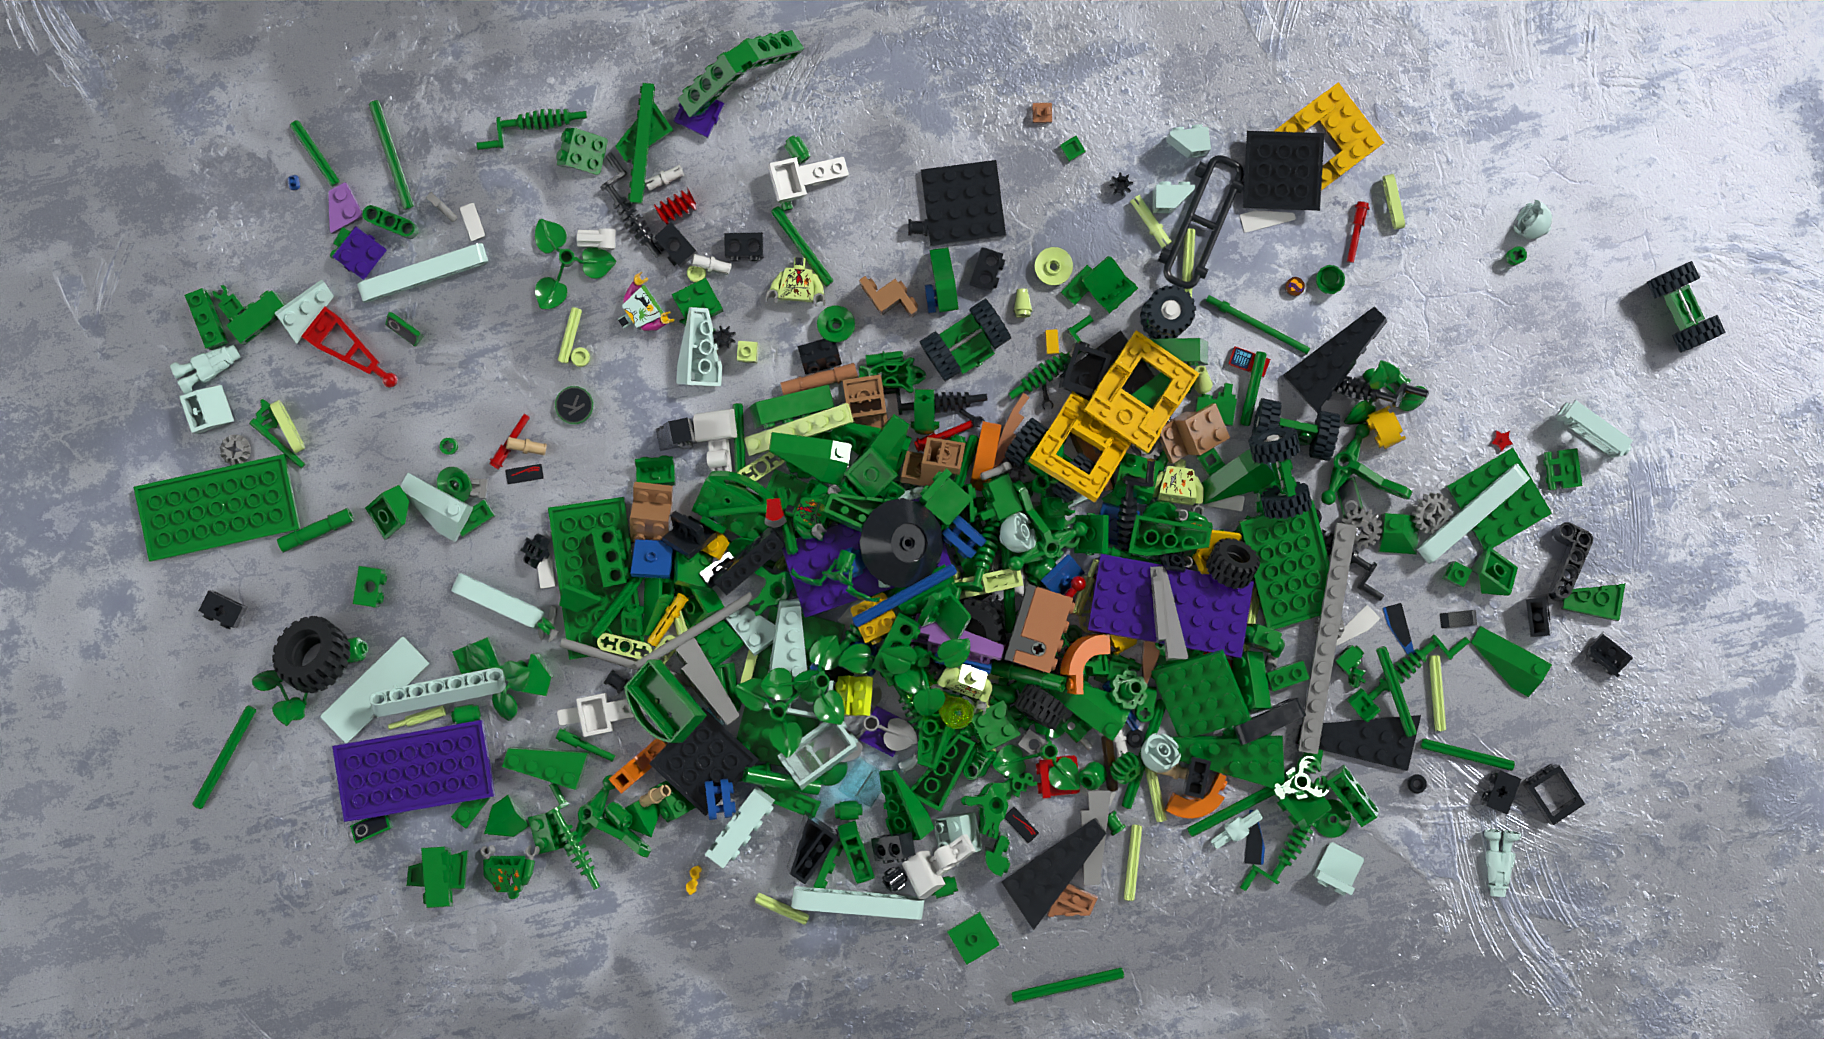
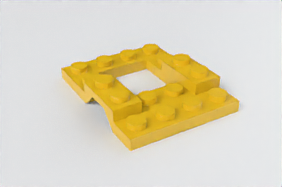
M1339 82L1274 130L1277 132H1305L1317 122L1322 125L1341 152L1323 165L1321 191L1385 143Z
M1135 330L1099 383L1083 411L1148 454L1159 438L1168 419L1181 404L1200 373ZM1140 359L1172 379L1152 409L1121 389Z
M1072 391L1028 462L1091 501L1096 502L1131 443L1083 411L1089 401ZM1070 432L1103 451L1089 475L1056 455Z

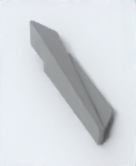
M1164 566L1150 567L1156 642L1164 641L1166 661L1188 659L1167 570Z
M692 638L676 649V657L684 665L681 668V675L716 718L722 719L728 726L739 717V713L696 639Z
M1087 789L1088 809H1080L1081 827L1096 817L1106 832L1111 796L1109 790ZM1106 835L1082 866L1084 885L1100 884Z

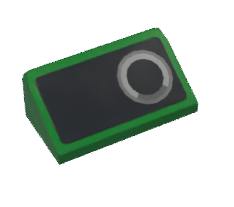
M393 312L387 314L385 325L416 347L424 337L423 334Z
M1355 477L1348 478L1336 491L1343 516H1347L1346 514L1349 510L1353 513L1355 507L1359 511L1363 507Z
M383 815L366 818L350 825L355 844L393 828L389 816Z

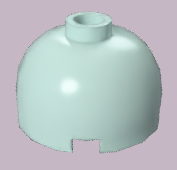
M1534 200L1535 203L1533 204L1530 202L1526 204L1516 217V220H1519L1517 226L1514 225V230L1527 239L1540 238L1551 229V211L1539 200Z
M1014 514L1006 518L1001 525L1000 541L1012 552H1025L1036 545L1034 528L1030 529L1028 524L1031 522L1025 514Z
M1155 733L1144 742L1141 748V759L1144 765L1151 771L1163 773L1168 772L1179 763L1181 753L1179 754L1177 750L1179 746L1173 738L1163 733L1161 735H1156Z

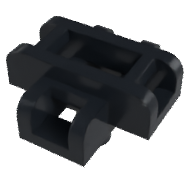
M539 533L534 536L533 540L526 537V542L523 548L521 547L520 551L525 553L523 562L535 569L543 559H548L550 555L547 552V547L551 540Z

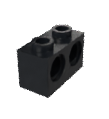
M763 232L724 233L725 257L729 258V261L738 262L741 261V258H748V261H760V258H764ZM738 243L740 249L737 252H731V244ZM751 243L759 244V249L756 252L749 250Z
M982 247L970 286L991 292L992 288L996 289L1000 279L996 277L998 270H1003L1006 261L1002 259L1004 254ZM988 257H994L997 263L994 266L988 265L986 263ZM982 275H988L991 281L988 284H983L980 281Z
M912 832L885 834L871 838L875 861H883V864L895 862L894 860L897 859V863L908 861V857L916 855Z

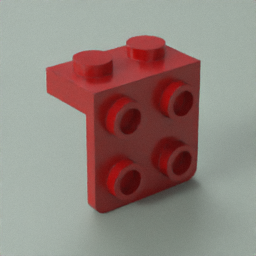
M1075 755L1056 757V763L1060 758L1067 757L1071 759L1078 768L1077 757ZM1038 758L1039 763H1035L1036 775H1040V782L1037 783L1038 794H1042V798L1077 794L1080 792V788L1078 790H1060L1053 787L1049 782L1048 773L1050 768L1054 767L1052 759L1044 760L1043 758Z

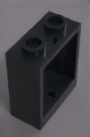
M1079 341V343L1072 344L1058 388L1070 392L1073 391L1076 394L1091 399L1092 394L1107 373L1112 355L1107 354L1108 350L1097 347L1095 350L1089 347L1090 344ZM1078 351L1104 359L1094 390L1069 381Z
M1549 764L1542 769L1543 772L1539 775L1534 774L1526 780L1527 783L1523 786L1547 822L1555 825L1584 806L1585 802L1561 766ZM1557 773L1573 798L1553 812H1550L1535 787Z

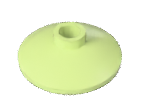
M1058 247L1044 249L1039 253L1035 261L1036 275L1042 282L1048 285L1064 283L1071 276L1073 270V262L1070 255ZM1056 264L1057 269L1051 270L1050 265Z

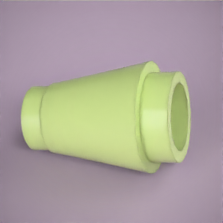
M1017 289L1013 310L1015 317H1030L1032 307L1028 289Z
M1202 365L1197 366L1195 371L1200 374L1194 382V389L1200 394H1206L1211 391L1213 383L1206 367Z

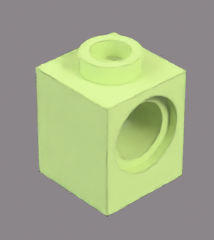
M738 341L737 361L757 363L758 342Z

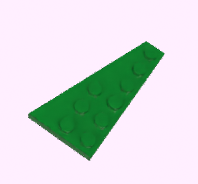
M1283 735L1262 736L1244 745H1240L1237 736L1171 737L1179 746L1177 750L1179 754L1181 753L1179 760L1181 762L1189 763V758L1191 757L1211 761L1210 770L1273 789H1275L1274 785L1276 783L1281 786L1285 783Z

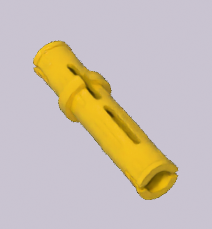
M678 593L672 604L667 606L665 609L666 613L647 639L649 644L655 647L658 646L675 618L680 616L679 612L688 601L686 596Z

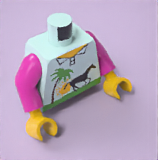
M642 272L634 276V281L628 287L623 298L624 304L622 307L626 314L617 320L624 329L634 323L638 329L643 331H657L675 320L668 319V314L671 311L663 312L645 285L642 286V284L648 281V278L646 277L641 280L640 275Z

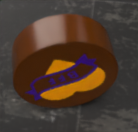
M1292 277L1285 284L1287 294L1293 297L1299 296L1305 289V283L1299 277Z

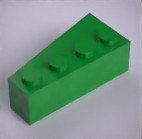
M825 385L758 401L752 404L749 410L754 429L761 427L766 429L774 427L776 423L782 422V424L794 421L793 419L804 418L811 414L834 408L835 406L830 387Z
M958 734L947 746L937 769L928 768L910 788L917 799L938 811H943L963 772L964 766L971 756L973 748L978 742Z
M510 747L507 749L502 767L577 790L580 786L590 752Z

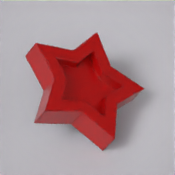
M1495 430V439L1490 444L1497 445L1502 452L1507 445L1513 444L1509 439L1510 431L1501 433Z

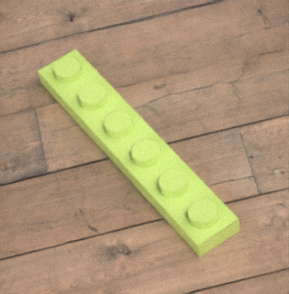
M845 403L745 437L744 440L748 455L754 456L769 451L772 432L811 437L853 423L854 421L849 404Z

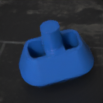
M297 175L289 176L287 179L289 189L298 190L300 188L299 177Z

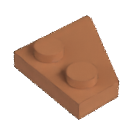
M1068 884L1049 909L1047 916H1090L1098 896Z

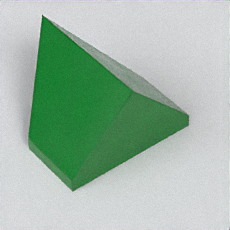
M509 794L492 805L484 834L515 837L530 826Z
M639 800L625 807L633 816L632 824L628 829L652 837L660 814L658 804L643 807L640 805Z

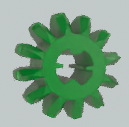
M1131 752L1122 753L1119 758L1117 757L1116 761L1112 762L1113 766L1110 767V774L1120 784L1131 783L1132 780L1141 774L1140 771L1143 769L1141 759Z

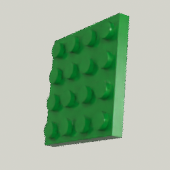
M1513 447L1446 486L1461 511L1516 463L1529 476L1530 479L1471 529L1483 550L1488 546L1493 549L1552 514Z
M1223 649L1154 668L1151 671L1178 737H1194L1239 725L1251 719Z

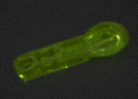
M928 681L929 687H930V689H931V686L934 685V684H932L930 681ZM943 691L945 702L938 711L944 723L953 729L967 727L974 717L972 704L964 698L949 696ZM961 709V716H955L954 711H959Z

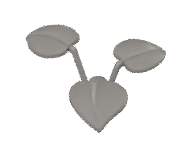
M874 681L872 685L871 707L876 706L882 698V691ZM871 712L870 716L864 719V728L855 736L858 739L866 730L873 732L879 728L886 731L883 737L884 743L889 749L894 751L904 750L918 742L915 730L907 721L893 718L888 722V728L879 725L878 718L871 715ZM837 733L833 736L830 743V759L847 748ZM858 741L856 743L858 750L840 762L856 759L862 752V744Z

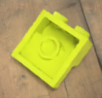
M838 676L835 689L842 697L844 716H870L873 677Z

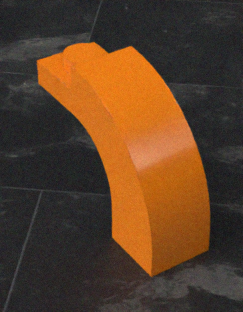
M982 422L970 480L972 488H975L977 491H982L984 487L982 483L991 480V478L982 480L980 474L994 467L1001 431L1000 424Z
M1109 634L1083 636L1067 649L1062 659L1060 674L1067 675L1066 689L1068 694H1083L1084 666L1095 655L1110 654Z
M656 738L610 777L609 781L622 794L652 768L649 762L668 743Z
M1217 772L1202 800L1187 799L1173 792L1165 806V810L1178 817L1192 819L1210 814L1220 806L1225 798L1218 793L1226 787V776Z

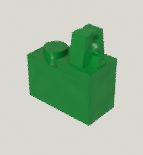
M1224 383L1223 393L1218 392L1216 399H1213V395L1202 394L1201 397L1198 396L1194 412L1212 403H1216L1225 426H1233L1237 399H1235L1236 395L1232 394L1233 384Z
M1002 474L982 483L984 486L983 493L989 499V502L985 505L986 510L977 513L980 521L989 518L991 521L1001 520L1023 510L1009 474Z

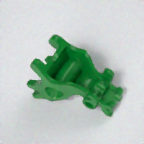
M761 566L755 571V574L765 578L766 584L758 597L750 601L749 604L753 606L764 601L760 605V609L755 612V615L758 616L769 606L778 605L779 601L788 599L790 593L796 596L797 592L790 572H782L775 575Z
M1011 772L1009 776H1004V778L1008 777L1007 781L988 783L978 795L963 796L960 799L963 805L978 806V829L980 834L986 835L987 833V837L997 839L1000 822L1005 819L1009 806L1007 800H1010L1012 795L1019 798L1021 791H1027V786L1037 785V781H1033V776L1030 773L1023 772L1022 776L1019 777L1017 773Z

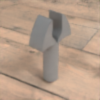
M432 192L427 195L426 198L452 222L457 220V216Z
M1005 462L999 467L982 472L980 477L982 480L994 476L997 477L1010 472L1009 470H1012L1013 467L1010 462Z
M552 605L550 606L547 619L554 625L558 608ZM538 627V634L542 641L545 632ZM552 629L548 642L554 640L559 631Z

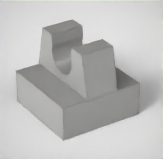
M469 478L472 484L470 497L487 499L488 479Z

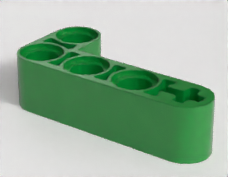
M949 248L929 250L939 313L959 310Z

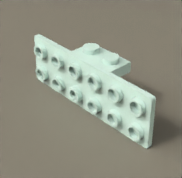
M401 637L320 717L345 743H348L376 716L369 701L371 694L376 691L408 685L429 665V662L405 637Z

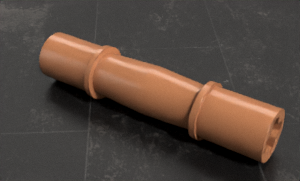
M851 363L802 378L799 376V378L780 382L783 395L836 382L839 384L843 380L858 378L855 364Z

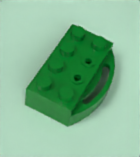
M712 471L705 479L691 511L700 516L704 515L710 518L709 510L760 505L766 503L767 499L775 498L767 489L749 477L730 471ZM732 481L741 483V484H743V485L749 487L750 489H752V490L755 491L756 493H754V492H752V491H750V490H748V489H746V488H744V487H742V486H740V485H738V484H736V483H734V482H732ZM766 513L710 518L729 531L755 540L770 527L765 524Z
M648 659L624 686L628 704L636 720L650 735L661 741L683 743L707 716L661 660ZM641 708L646 712V714L651 718V720L655 723V725L660 729L661 732L656 730L648 722L643 712L641 711Z

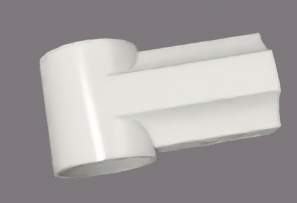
M606 228L578 230L577 246L614 250L616 230Z

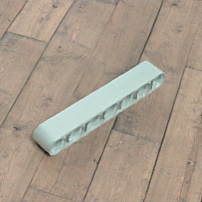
M479 243L359 282L357 286L363 303H367L484 265L489 261L483 243Z
M1516 463L1416 550L1428 564H1431L1530 479L1529 476Z
M491 668L376 691L371 694L369 701L373 713L381 717L500 693L506 688V682L501 669Z
M797 886L793 889L791 907L798 910L919 920L923 916L925 899H919L917 896Z

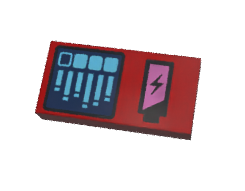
M1234 346L1228 365L1251 373L1256 354ZM1266 358L1264 369L1262 373L1263 378L1265 377L1267 368L1271 360L1269 358Z

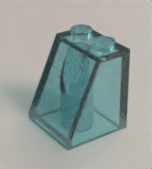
M860 754L838 790L852 800L872 807L882 792L879 772L884 771V769Z

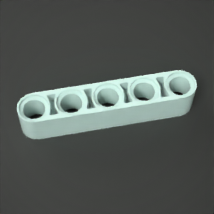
M461 573L458 574L451 589L452 592L534 629H537L538 625L536 623L541 621L544 614L543 610Z

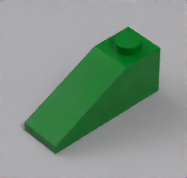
M856 820L837 826L840 840L856 883L859 884L874 879L875 875Z

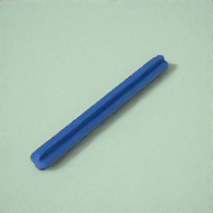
M950 564L852 618L855 626L860 627L957 574V570L953 564Z

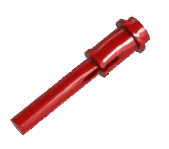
M1358 201L1355 205L1356 211L1352 222L1354 229L1346 261L1349 263H1354L1361 229L1365 226L1367 210H1370V207H1368L1369 203Z
M523 414L509 437L517 439L530 417ZM507 440L504 445H500L493 458L489 459L491 460L489 464L498 470L500 467H503V462L511 452L510 449H506Z
M967 421L938 434L934 432L921 439L916 438L914 445L917 452H924L927 437L944 440L973 428L972 421Z

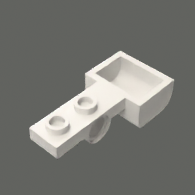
M797 157L768 164L778 203L803 198L807 195L805 186L820 185L849 175L844 157L799 166Z
M734 409L694 414L696 442H708L707 464L711 472H732L729 439L737 438Z
M602 693L576 699L584 737L613 731L612 721L635 717L630 709L627 698L608 702L607 694ZM641 708L643 714L646 715V712Z
M964 834L949 845L937 849L933 857L929 851H920L910 857L908 861H905L902 866L918 898L926 899L943 887L945 882L942 875L973 854L975 849L968 835Z

